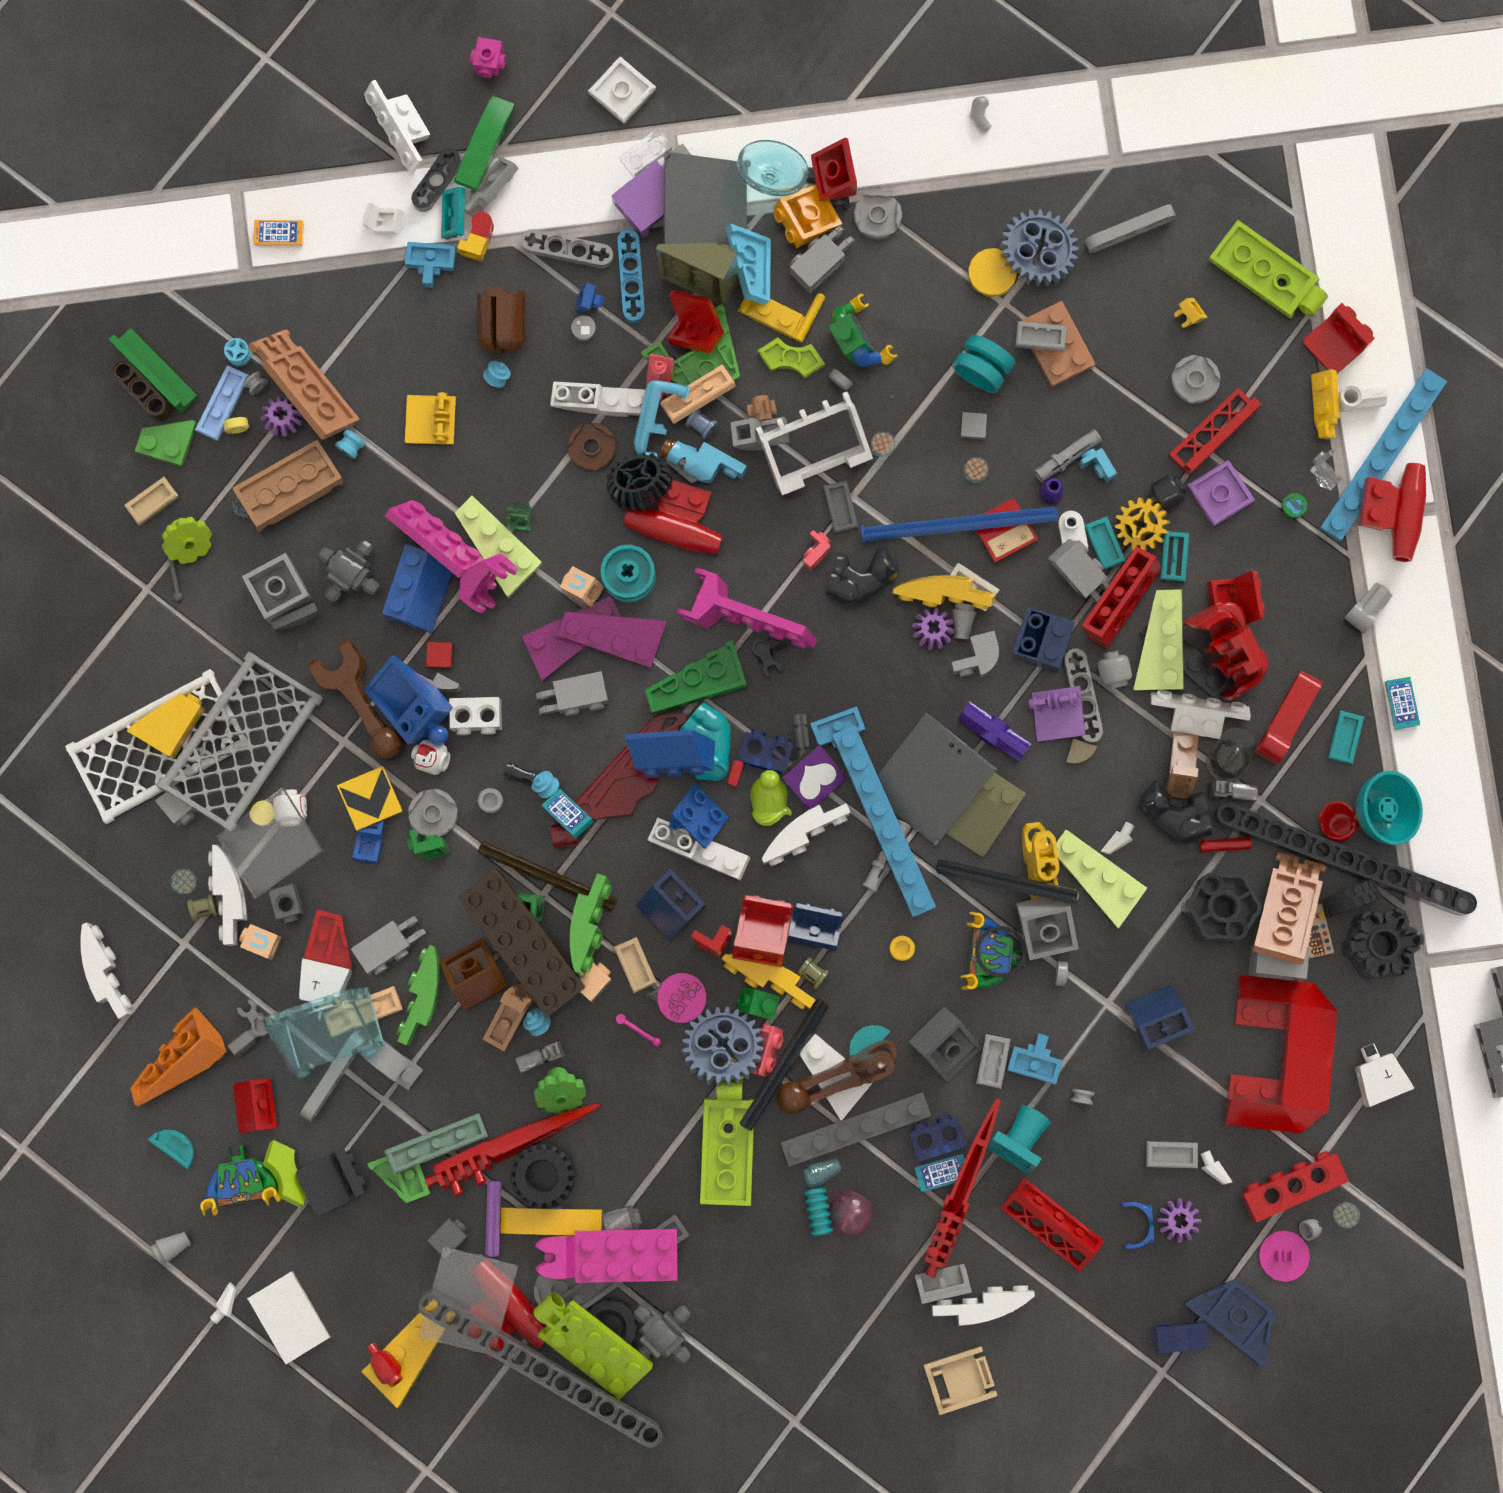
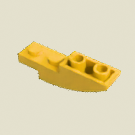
M940 575L922 577L900 584L893 589V593L898 594L899 599L905 601H913V598L923 600L922 604L930 607H937V604L941 605L945 601V596H948V600L951 602L963 603L964 600L972 602L973 607L987 609V606L991 607L994 604L996 598L994 593L973 589L974 579L962 576Z
M725 954L722 957V960L726 962L724 964L726 969L735 975L738 971L746 976L744 981L755 989L758 986L764 988L768 981L772 982L770 987L781 995L786 992L792 996L791 1002L802 1010L805 1006L810 1009L816 1001L796 986L801 977L785 967L781 968L732 959L733 954Z

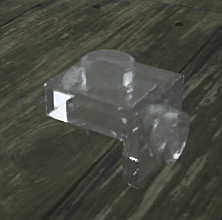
M1332 449L1327 453L1321 451L1312 460L1315 465L1310 470L1316 476V481L1323 488H1328L1330 491L1342 480L1326 463L1335 453Z

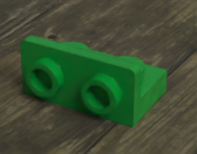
M415 829L409 830L411 836L407 837L409 850L421 861L450 854L449 846L442 837L438 838L437 835H430L424 837L422 842L421 836Z

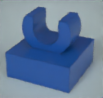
M586 283L580 287L574 311L585 313L590 307L598 309L599 306L602 307L604 297L594 294L595 285Z

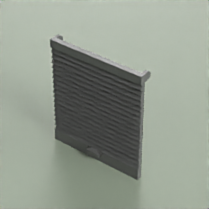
M670 150L665 151L663 244L715 243L719 246L721 244L730 246L725 227L731 223L747 229V169L750 165L749 161L740 162L674 153Z
M926 713L877 776L894 813L933 843L932 846L935 847L997 769L931 715Z

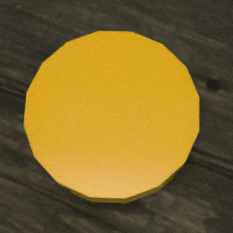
M997 248L985 249L978 252L971 260L968 269L969 281L973 289L984 296L999 297L1007 293L1014 285L1017 272L1010 274L1012 266H1004L1008 258L1000 257L1003 250Z

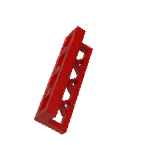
M1237 388L1168 456L1190 476L1259 409L1261 403L1255 397L1250 400ZM1236 397L1246 404L1240 412L1231 411V401ZM1216 416H1227V424L1223 428H1214V418ZM1199 432H1210V441L1205 445H1196V435ZM1193 439V445H1187ZM1182 449H1193V457L1186 464L1177 456Z
M721 925L713 940L696 930L691 938L694 944L721 958L732 939V933L730 929Z
M1024 1177L1000 1207L1003 1212L1079 1272L1092 1260L1104 1240ZM1015 1200L1023 1207V1211H1016L1010 1206L1011 1202ZM1031 1218L1039 1219L1043 1222V1227H1036L1032 1223ZM1051 1234L1059 1235L1063 1238L1064 1243H1056L1052 1239ZM1071 1250L1079 1251L1085 1258L1080 1262L1072 1255Z

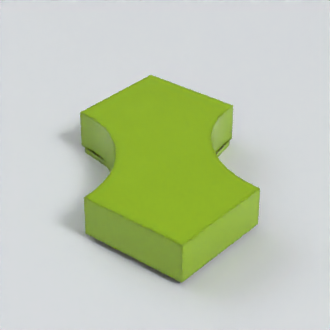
M777 337L758 350V354L770 372L787 368L798 372L805 379L825 366V363L812 344L796 348L786 345Z
M273 1140L269 1142L263 1166L274 1175L280 1198L297 1207H301L304 1205L306 1196L296 1177L295 1150Z

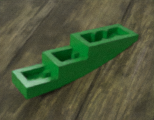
M495 96L491 97L464 154L454 183L477 191L495 158V150L505 134V126L514 112L515 104Z

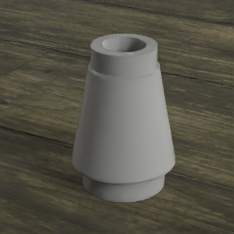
M955 603V609H952L954 638L969 639L976 616L975 607L972 605Z
M185 1232L156 1240V1243L151 1248L159 1264L165 1261L168 1263L191 1244Z

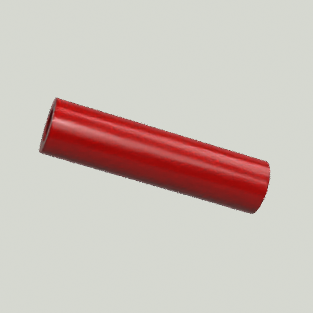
M1250 837L1200 841L1201 853L1251 849Z

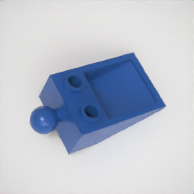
M395 655L391 656L365 687L364 691L407 744L422 742L428 738L435 745L444 744L448 739V732L446 728L439 724L453 707L436 687Z

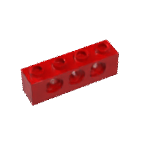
M1137 546L1082 624L1087 638L1105 648L1109 647L1161 571V566L1156 556Z
M1324 1151L1313 1156L1315 1161L1306 1164L1305 1161L1292 1165V1171L1284 1175L1282 1171L1268 1176L1269 1181L1260 1185L1257 1181L1245 1186L1246 1191L1240 1195L1252 1221L1256 1223L1349 1182L1337 1153L1329 1154L1328 1151ZM1314 1168H1318L1322 1172V1178L1319 1182H1314L1311 1179V1171ZM1292 1178L1297 1179L1299 1182V1189L1294 1193L1288 1189V1182ZM1269 1188L1276 1192V1199L1272 1203H1268L1264 1197L1266 1190Z

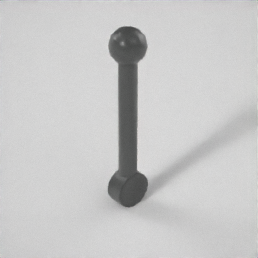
M168 558L175 591L173 599L181 601L183 595L179 591L174 560Z

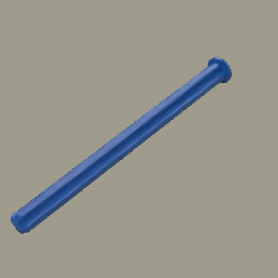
M1054 506L870 527L861 525L863 544H866L867 541L1052 522L1058 520V509Z

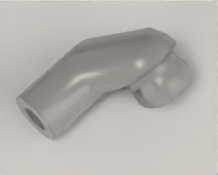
M985 96L976 97L972 101L970 118L982 133L987 132L992 127L984 116L985 109L989 106V100Z

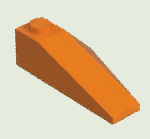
M197 1008L191 1010L175 1026L173 1032L176 1034L168 1045L162 1044L159 1048L160 1054L154 1064L150 1063L146 1066L130 1088L136 1106L139 1107L203 1072L221 1059L226 1052L221 1035Z

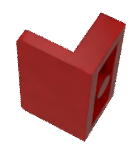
M271 1078L233 1084L239 1133L277 1128Z

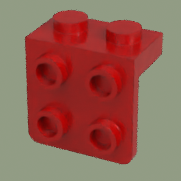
M672 290L669 297L678 317V322L667 336L669 344L710 354L724 334L712 301L704 296L700 297Z
M1343 303L1338 305L1332 314L1303 340V345L1327 370H1336L1337 374L1365 351L1375 340L1372 329L1368 325L1362 324L1356 318V312L1350 306H1345Z
M1254 570L1233 579L1211 580L1207 582L1210 606L1221 601L1234 602L1245 611L1247 618L1246 626L1264 618L1265 606L1261 599V582L1257 572Z

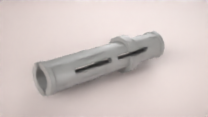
M1092 429L1059 454L1054 453L1050 456L1049 461L1034 470L1035 476L1040 482L1044 483L1057 472H1063L1066 470L1067 465L1101 443L1100 435L1096 430Z
M898 820L902 832L906 837L907 833L911 829V826L901 820ZM882 850L878 858L871 863L873 867L862 886L873 892L878 891L877 889L885 874H889L891 870Z

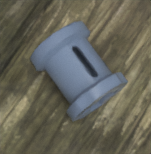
M698 409L689 416L685 426L688 428L692 427L702 434V438L706 440L714 431L718 422L716 420L711 421Z

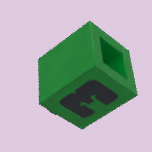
M518 893L517 895L537 922L542 921L545 896Z

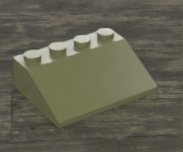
M715 243L657 245L656 253L660 278L701 297H707L718 305L723 304L726 307L738 283L737 257L733 248L725 244L719 246Z
M994 773L946 834L984 858L1026 793Z

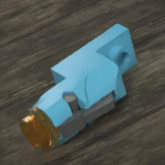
M668 438L659 452V456L663 457V460L673 470L691 484L697 481L712 483L720 468H723L724 474L733 479L736 476L743 479L747 472L745 464L705 442L697 452L695 447L683 444L676 439L671 440Z

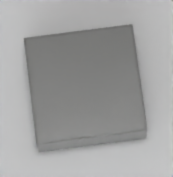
M963 412L961 438L985 440L987 414Z

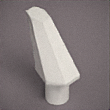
M1125 822L1121 832L1116 831L1101 852L1111 854L1131 842L1133 839L1130 837L1134 825Z
M1210 1150L1201 1154L1205 1164L1202 1170L1222 1185L1232 1183L1220 1162H1214Z
M230 1282L215 1304L218 1309L210 1316V1319L216 1324L224 1316H231L236 1289Z

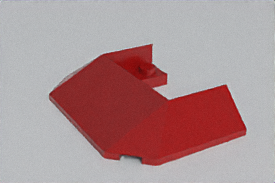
M1239 974L1234 1025L1284 1030L1280 1080L1229 1075L1225 1125L1301 1134L1328 1112L1337 1010L1315 983Z

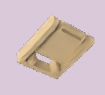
M982 1346L923 1364L939 1415L998 1396L996 1390L988 1393L985 1391V1389L995 1386L985 1356L974 1358V1354L983 1351ZM939 1374L943 1375L950 1396L941 1400L933 1376Z

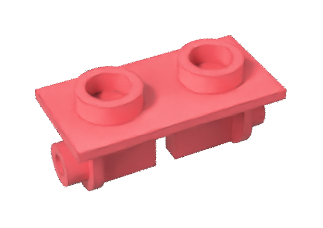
M650 354L646 387L653 380L671 383L674 359ZM661 392L659 401L662 400L663 396L669 397V393Z
M763 1024V1027L760 1028L761 1035L759 1037H762L764 1044L761 1045L764 1048V1054L759 1055L761 1057V1064L754 1063L757 1071L749 1072L768 1078L776 1065L777 1052L784 1040V1030Z

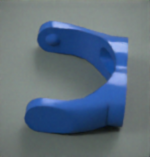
M1140 1202L1121 1203V1207H1139L1145 1212L1149 1220V1231L1145 1239L1138 1244L1128 1243L1124 1245V1249L1141 1248L1149 1243H1155L1152 1205Z

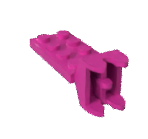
M412 500L389 508L385 515L387 519L458 578L461 577L459 599L479 613L485 612L486 608L484 605L492 609L496 605L493 598L487 593L489 589L494 590L496 587L494 582L496 577L506 579L508 576L506 572L515 575L518 571L516 566L502 553L483 559L476 549L465 544L457 533L448 530L439 518L430 515L419 502Z
M695 568L693 573L699 575V579L704 582L699 594H695L694 599L696 601L691 612L678 608L676 614L683 616V620L709 630L725 616V620L739 625V622L747 624V628L760 633L761 630L769 632V636L777 640L783 641V638L792 640L791 644L799 648L805 649L806 646L815 647L817 638L806 626L728 599L727 584L717 574Z
M677 1229L574 1231V1236H549L540 1239L535 1247L546 1253L544 1255L546 1262H542L535 1267L536 1271L547 1278H575V1283L677 1281Z

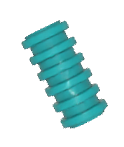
M823 1187L804 1192V1196H807L805 1203L809 1205L807 1211H810L808 1219H811L812 1222L809 1226L813 1228L811 1235L814 1236L833 1232V1228H830L832 1220H829L828 1217L831 1214L827 1211V1208H829V1204H826L828 1197L824 1194L827 1191Z

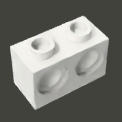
M499 697L449 698V703L453 707L450 711V729L456 731V735H471V731H481V734L490 735L496 734V730H502L501 699ZM490 710L494 712L495 715L492 721H482V715L485 711ZM462 711H467L470 714L469 720L465 723L457 721V716Z

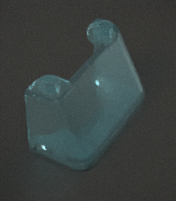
M368 987L340 991L262 1018L265 1029L290 1075H296L297 1079L311 1075L310 1070L316 1066L352 1054L361 1053L362 1057L377 1053L376 1048L384 1046Z

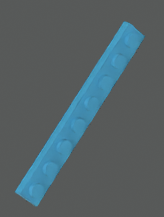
M1425 369L1319 528L1321 531L1341 542L1360 513L1365 479L1367 477L1383 479L1447 383L1446 380L1429 369Z
M853 725L832 734L833 741L912 918L936 908L856 726Z

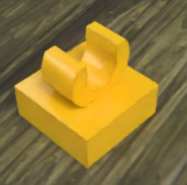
M1186 298L1179 304L1181 309L1177 310L1174 314L1175 317H1180L1182 314L1187 316L1186 322L1181 325L1183 328L1201 323L1207 318L1194 298Z

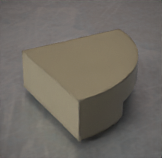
M1073 739L1066 763L1078 764L1086 761L1093 755L1097 746Z

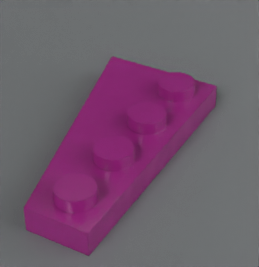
M612 596L594 603L592 608L587 606L576 611L577 613L621 617ZM563 618L522 636L542 682L587 646L557 635Z
M565 611L557 635L651 668L667 621Z

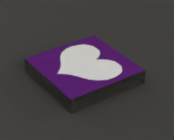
M817 742L780 774L781 778L808 810L816 807L847 779Z

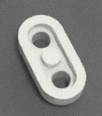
M1075 511L1063 513L1058 521L1061 545L1068 539H1071L1075 542L1080 540L1088 548L1081 515ZM1073 519L1076 525L1073 527L1068 526L1067 520Z

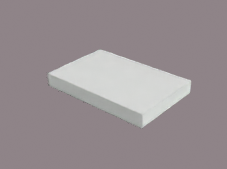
M293 1271L247 1298L285 1364L290 1363L331 1337Z

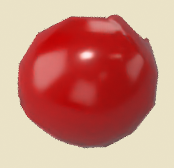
M1333 801L1325 805L1319 814L1321 830L1325 837H1328L1331 841L1344 842L1353 837L1358 829L1355 811L1344 802Z

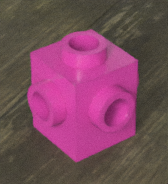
M478 37L476 50L472 49L470 64H473L474 71L479 76L484 78L499 77L500 69L504 70L506 55H503L502 41Z

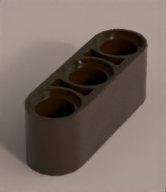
M119 360L114 363L112 375L152 419L159 422L166 420L170 416L171 408L158 391L129 361ZM130 369V374L126 378H120L123 370ZM146 386L147 389L144 394L136 395L139 387ZM158 403L163 404L161 411L156 413L152 411L154 405Z

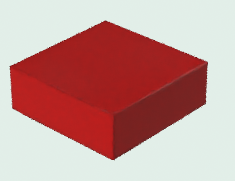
M427 642L426 667L452 668L453 644Z
M737 760L733 762L727 782L729 787L737 789L744 762Z

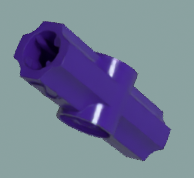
M969 702L957 719L966 727L979 734L978 737L993 748H999L1017 762L1020 761L1031 745L1027 740L1010 730L1009 725L996 716H990L971 702Z

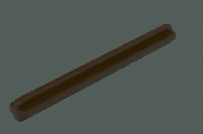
M482 841L479 846V854L577 897L578 894L588 896L591 887L488 842ZM609 896L607 900L604 899L602 908L612 911L617 900Z

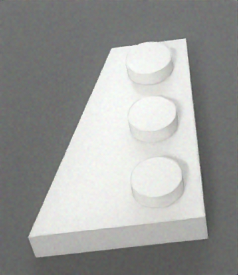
M816 1034L800 1052V1056L812 1075L829 1069L845 1060L844 1057ZM844 1073L818 1085L820 1088H824L851 1075V1073ZM872 1083L846 1089L826 1097L841 1121Z

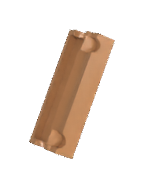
M315 440L232 489L258 532H261L265 526L277 523L331 492L333 487L343 485L344 482L319 441Z

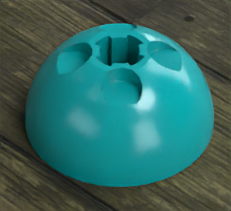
M1384 771L1372 776L1363 784L1356 798L1355 811L1359 825L1375 841L1388 845H1400L1410 841L1418 832L1423 816L1421 797L1413 782L1402 773Z

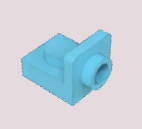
M1102 448L1097 451L1091 449L1082 455L1083 459L1079 463L1081 469L1094 462V471L1100 479L1104 478L1107 483L1116 477L1117 472Z

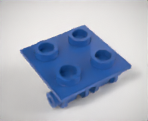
M694 782L671 813L672 817L669 819V826L673 830L684 827L706 849L726 822L728 816Z

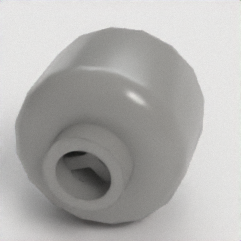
M1118 651L1104 653V659L1097 663L1101 682L1104 685H1108L1109 688L1125 686L1128 684L1127 681L1132 678L1128 656L1119 655Z

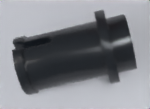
M514 761L513 763L508 762L503 776H506L507 780L511 778L531 787L536 771L516 765Z

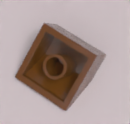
M484 938L439 961L452 992L464 1010L508 987L504 975Z

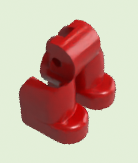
M1229 601L1215 603L1184 620L1183 624L1184 626L1208 630L1213 641L1203 649L1207 653L1218 651L1222 655L1210 663L1212 666L1220 668L1226 677H1232L1236 686L1220 694L1221 698L1232 700L1254 688L1262 681L1263 676L1268 670L1269 661L1266 653L1259 647L1250 627L1246 626L1247 618L1245 611L1240 605Z

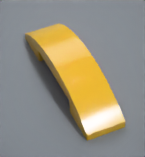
M501 1208L500 1233L574 1235V1231L602 1230V1210Z

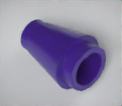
M1052 478L1040 486L1039 494L1044 502L1054 504L1062 499L1064 490L1061 482L1058 479ZM1049 486H1054L1057 490H1051Z

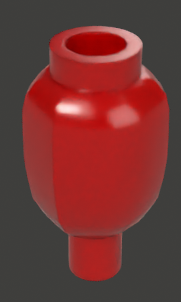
M375 1343L370 1344L366 1350L372 1356L371 1368L382 1384H388L390 1387L399 1384L403 1377L401 1376V1366L390 1352L379 1350Z

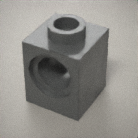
M290 884L269 890L276 920L288 924L298 921V916L304 915L296 885ZM289 898L292 900L293 906L291 910L284 912L281 904L285 899Z
M449 1218L428 1239V1242L446 1259L469 1236L465 1232L468 1228L458 1218L455 1221Z

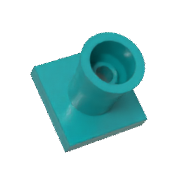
M1020 1105L1016 1119L1007 1136L997 1131L990 1138L987 1149L1028 1175L1037 1167L1042 1159L1032 1153L1031 1149L1044 1131L1051 1125V1122L1039 1111L1026 1105Z

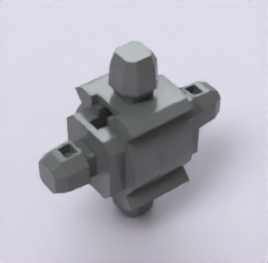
M364 540L356 547L358 549L356 552L349 548H346L344 552L339 550L337 553L328 548H323L320 551L318 557L328 565L326 571L329 574L326 578L334 583L332 587L329 585L326 590V598L336 602L343 595L341 594L343 590L351 595L354 590L359 593L363 589L370 595H376L380 585L370 578L372 572L369 569L372 567V564L365 560L367 556L371 555L374 546Z
M640 1305L633 1312L637 1321L645 1324L639 1330L643 1335L639 1339L643 1347L640 1345L637 1351L647 1359L651 1357L650 1354L657 1359L661 1354L667 1358L673 1353L675 1355L673 1358L679 1363L684 1364L691 1357V1354L685 1346L682 1347L680 1345L685 1339L682 1333L686 1329L681 1322H686L690 1317L691 1311L685 1305H682L673 1312L674 1316L669 1311L664 1315L658 1311L652 1316L650 1314L651 1311L647 1307Z

